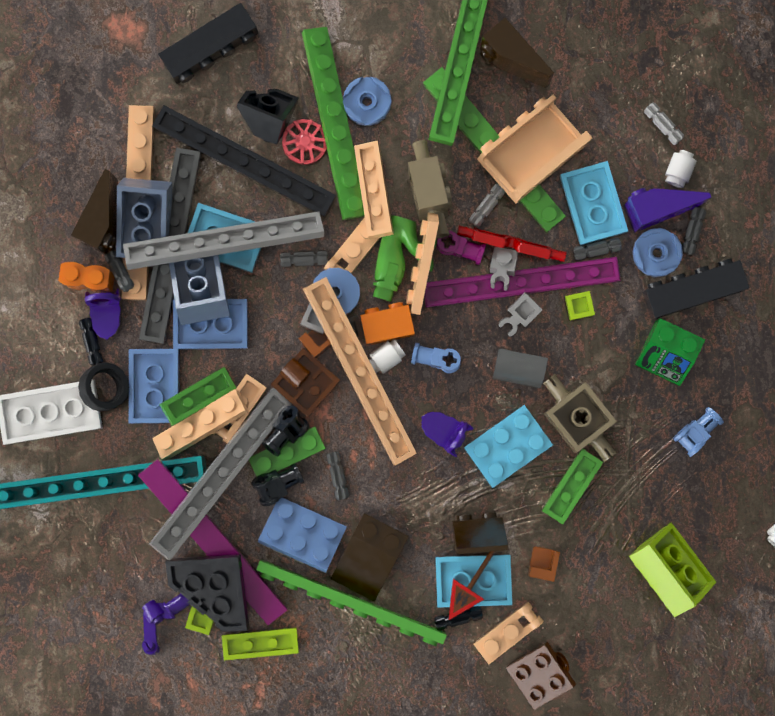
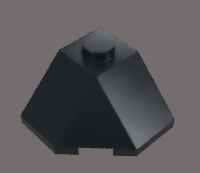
M268 89L267 93L257 94L255 90H251L243 94L237 103V108L254 136L277 145L289 124L299 97L279 89Z

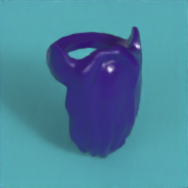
M117 288L116 294H111L110 292L90 294L86 292L84 298L86 305L90 307L92 327L99 337L107 340L117 332L120 325L121 310L119 303L121 298L119 288Z
M429 412L421 417V427L425 435L437 445L443 447L447 453L457 457L455 449L461 447L464 442L465 432L474 429L467 422H459L455 418L446 416L441 412Z

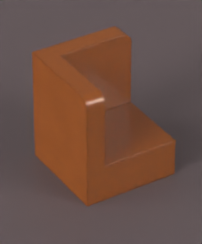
M312 330L308 334L305 332L298 338L300 343L316 359L332 346L325 331L322 335Z
M534 546L528 576L554 582L560 552Z

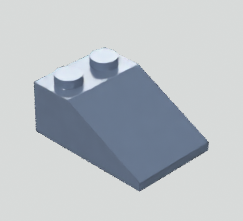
M123 178L117 185L116 257L125 258L123 244L169 237L172 182Z
M219 255L169 263L175 306L181 325L230 316Z

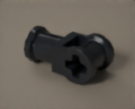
M293 405L287 406L281 410L278 419L272 425L275 431L267 440L262 442V445L271 454L278 457L288 441L294 444L299 437L308 431L309 422L305 418H301L297 407Z
M294 463L291 465V468L279 474L274 470L255 477L251 485L260 496V504L262 506H270L278 502L280 498L288 495L286 489L298 483L303 484L304 480Z

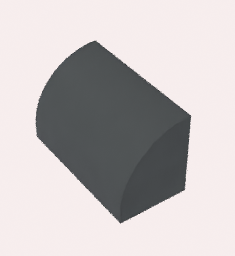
M499 348L492 379L541 388L548 358Z

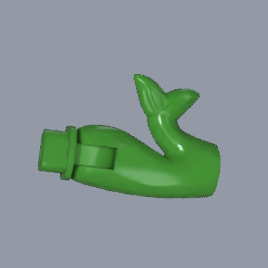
M391 215L394 235L385 236L381 239L375 269V281L377 282H373L375 286L373 297L390 302L392 301L394 291L398 292V287L405 274L402 243L413 256L416 255L417 244H422L417 239L416 222ZM437 239L435 240L434 249L437 245ZM432 258V260H431V265H430V270H429V271H431V272L433 271V267H434L433 258Z

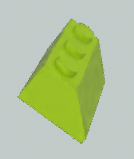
M672 522L642 543L629 556L674 617L695 607L716 584L715 579Z

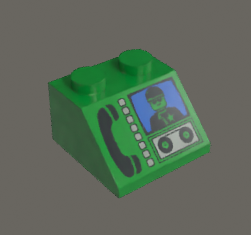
M660 318L655 321L635 365L680 386L694 365L706 339Z

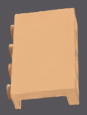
M554 94L548 99L545 97L541 98L533 106L535 109L531 113L525 111L516 119L517 124L511 128L508 125L498 134L500 138L495 142L489 140L480 148L482 153L477 160L515 204L586 147L592 140V136L587 131L581 135L554 104L556 100Z

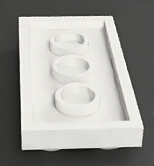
M92 379L91 389L94 396L98 399L96 382ZM79 382L0 395V428L3 445L102 429L100 411L93 410L84 404L79 395Z

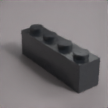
M239 3L158 53L176 84L180 82L186 83L194 77V73L201 69L207 70L215 64L214 61L218 58L230 56L235 52V48L242 43L246 45L256 38L255 35L258 34V30L242 3Z
M732 258L718 262V267L710 270L708 266L695 269V274L686 277L685 273L671 277L672 282L662 284L661 280L648 284V289L642 292L651 320L749 289L741 260L733 262Z

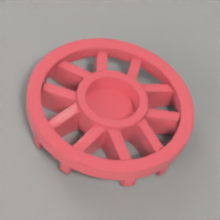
M312 119L293 121L285 129L282 136V147L286 156L293 162L301 165L313 164L320 160L327 149L321 125L312 121ZM299 124H307L305 131L301 128ZM310 125L316 127L313 134L308 132ZM295 126L299 134L296 135L290 129ZM318 131H320L323 138L315 137ZM287 134H289L293 138V140L286 142ZM315 142H324L323 148L315 146ZM295 144L296 148L288 151L287 146ZM312 150H315V151H318V152H321V153L314 158V156H313V151H312ZM300 151V160L292 154ZM304 152H309L310 160H304Z

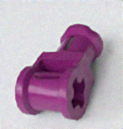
M449 231L448 236L437 239V249L441 254L453 255L459 258L464 257L480 265L486 244L479 245L467 241L466 238L458 236L453 231ZM451 238V243L454 246L450 245L449 248H445L444 243L441 241Z

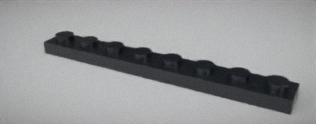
M163 105L152 125L154 129L201 152L205 156L312 212H320V216L324 218L336 198L335 194L165 105Z

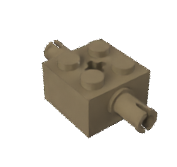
M427 140L416 141L412 144L416 161L408 162V173L419 223L422 220L427 221L428 212L438 214L439 226L436 239L443 238L449 235L445 217H448V208H452L449 186H444L446 185L444 163L439 164L437 156L430 157Z
M554 374L543 383L557 400L555 401L556 404L546 411L544 415L574 453L579 452L587 444H591L604 462L610 456L617 453L603 436L604 431L617 421L586 382L582 383L575 390L568 391L557 375ZM576 412H577L578 414H579V413H582V412L584 413V415H585V416L583 417L584 423H582V422H577V423H576V421H575V418L577 417L576 414H575Z

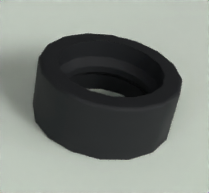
M111 363L94 365L85 370L80 377L78 385L79 395L84 404L93 410L107 411L121 405L128 396V378L117 365ZM98 373L109 374L116 383V395L110 401H100L92 392L91 381Z

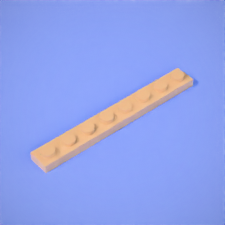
M129 105L126 178L152 180L154 106ZM123 258V264L127 270L126 260ZM149 267L127 270L130 279L134 283V287L129 289L128 292L122 291L121 299L147 300Z
M327 277L303 288L393 465H397L417 454Z

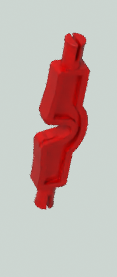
M459 225L457 235L472 238L473 241L500 248L511 247L517 252L545 259L551 258L564 262L567 252L555 250L549 246L478 228L472 229Z

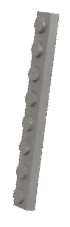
M313 212L123 244L127 270L321 238L324 237V229L320 212Z
M275 388L270 389L150 541L149 545L167 560H171L274 428L272 425L278 419L281 410L291 406L292 403Z

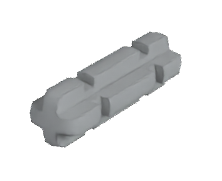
M653 102L648 105L644 113L649 118H653L652 122L665 136H669L668 139L672 144H678L684 138V134L679 129H675L676 125L664 112L659 111L660 108L656 103Z
M495 184L492 187L490 194H487L477 207V212H474L469 218V222L473 226L479 228L484 222V217L487 218L497 205L498 199H501L505 194V191L499 184Z

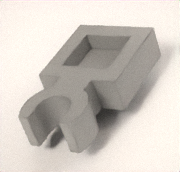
M494 247L490 265V273H494L491 276V288H495L497 281H503L504 290H508L509 276L515 275L518 252L516 250Z
M524 292L507 309L512 315L502 318L498 325L502 327L505 323L512 324V329L507 334L513 336L517 331L519 323L526 327L542 311V308Z

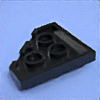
M241 555L173 558L165 561L168 586L189 600L188 603L202 615L206 614L222 632L247 631L249 629Z

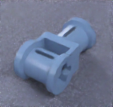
M416 342L411 364H426L433 368L441 369L445 373H454L460 367L461 357L454 349L444 350L435 347L432 349L420 346V343ZM449 355L453 356V360L456 361V363L451 364V367H447L446 362L443 361V359H448Z
M710 407L705 409L706 413L697 421H691L673 437L675 442L678 441L688 451L689 457L693 456L705 445L706 441L711 437L709 433L717 425L724 423L722 418Z

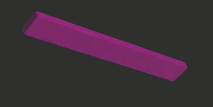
M617 257L515 270V275L509 276L508 290H504L503 281H497L495 288H491V276L493 274L427 282L424 298L426 308L519 296L524 292L526 294L615 283L621 280Z
M159 458L138 475L171 514H173L188 494ZM206 514L190 536L207 556L241 555L246 601L265 623L270 625L287 611L286 605Z

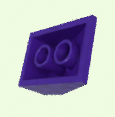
M641 188L631 193L632 196L628 197V201L623 207L632 229L636 233L688 212L695 207L702 206L711 198V195L708 192L655 188L646 191L645 188Z

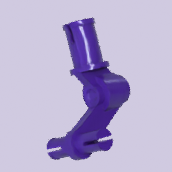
M181 593L167 603H156L155 600H151L142 607L144 611V641L142 648L146 654L156 655V652H159L156 625L164 619H175L177 613L190 605L188 603L189 600Z

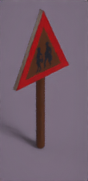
M496 551L488 553L467 587L453 579L449 620L484 600V598L471 589Z

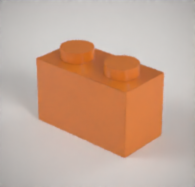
M403 302L388 305L389 309L379 311V307L364 310L365 314L360 315L366 345L370 346L393 341L394 339L398 340L415 336L409 305L403 306Z

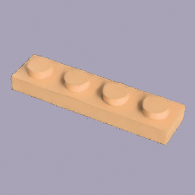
M378 141L355 145L354 149L368 238L371 240L394 235L380 144Z
M428 212L427 221L422 220L420 235L424 236L422 244H417L415 258L419 259L418 266L412 269L411 281L414 282L413 290H408L406 304H410L411 314H421L439 226V217L435 213Z
M234 389L152 439L161 459L167 461L248 413V409L240 392Z

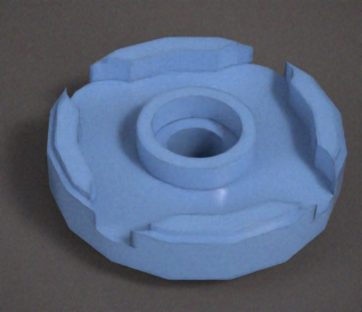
M375 77L357 78L344 91L343 104L345 112L352 121L359 125L371 126L378 124L386 118L390 111L392 102L390 91L384 82ZM370 99L372 103L369 106H365L363 100Z
M663 228L649 229L642 233L635 241L633 247V260L637 268L645 275L651 277H664L672 273L680 264L683 256L682 244L678 237ZM654 249H658L661 252L660 257L653 255Z
M329 268L320 272L313 283L327 277L332 289L338 288L340 290V294L336 297L345 314L351 313L357 306L360 298V287L356 278L349 271L341 268Z

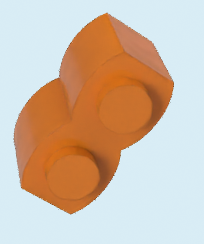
M64 262L60 266L58 281L75 290L89 288L98 293H107L113 291L115 277L109 269L103 266L91 265L85 267L76 262Z

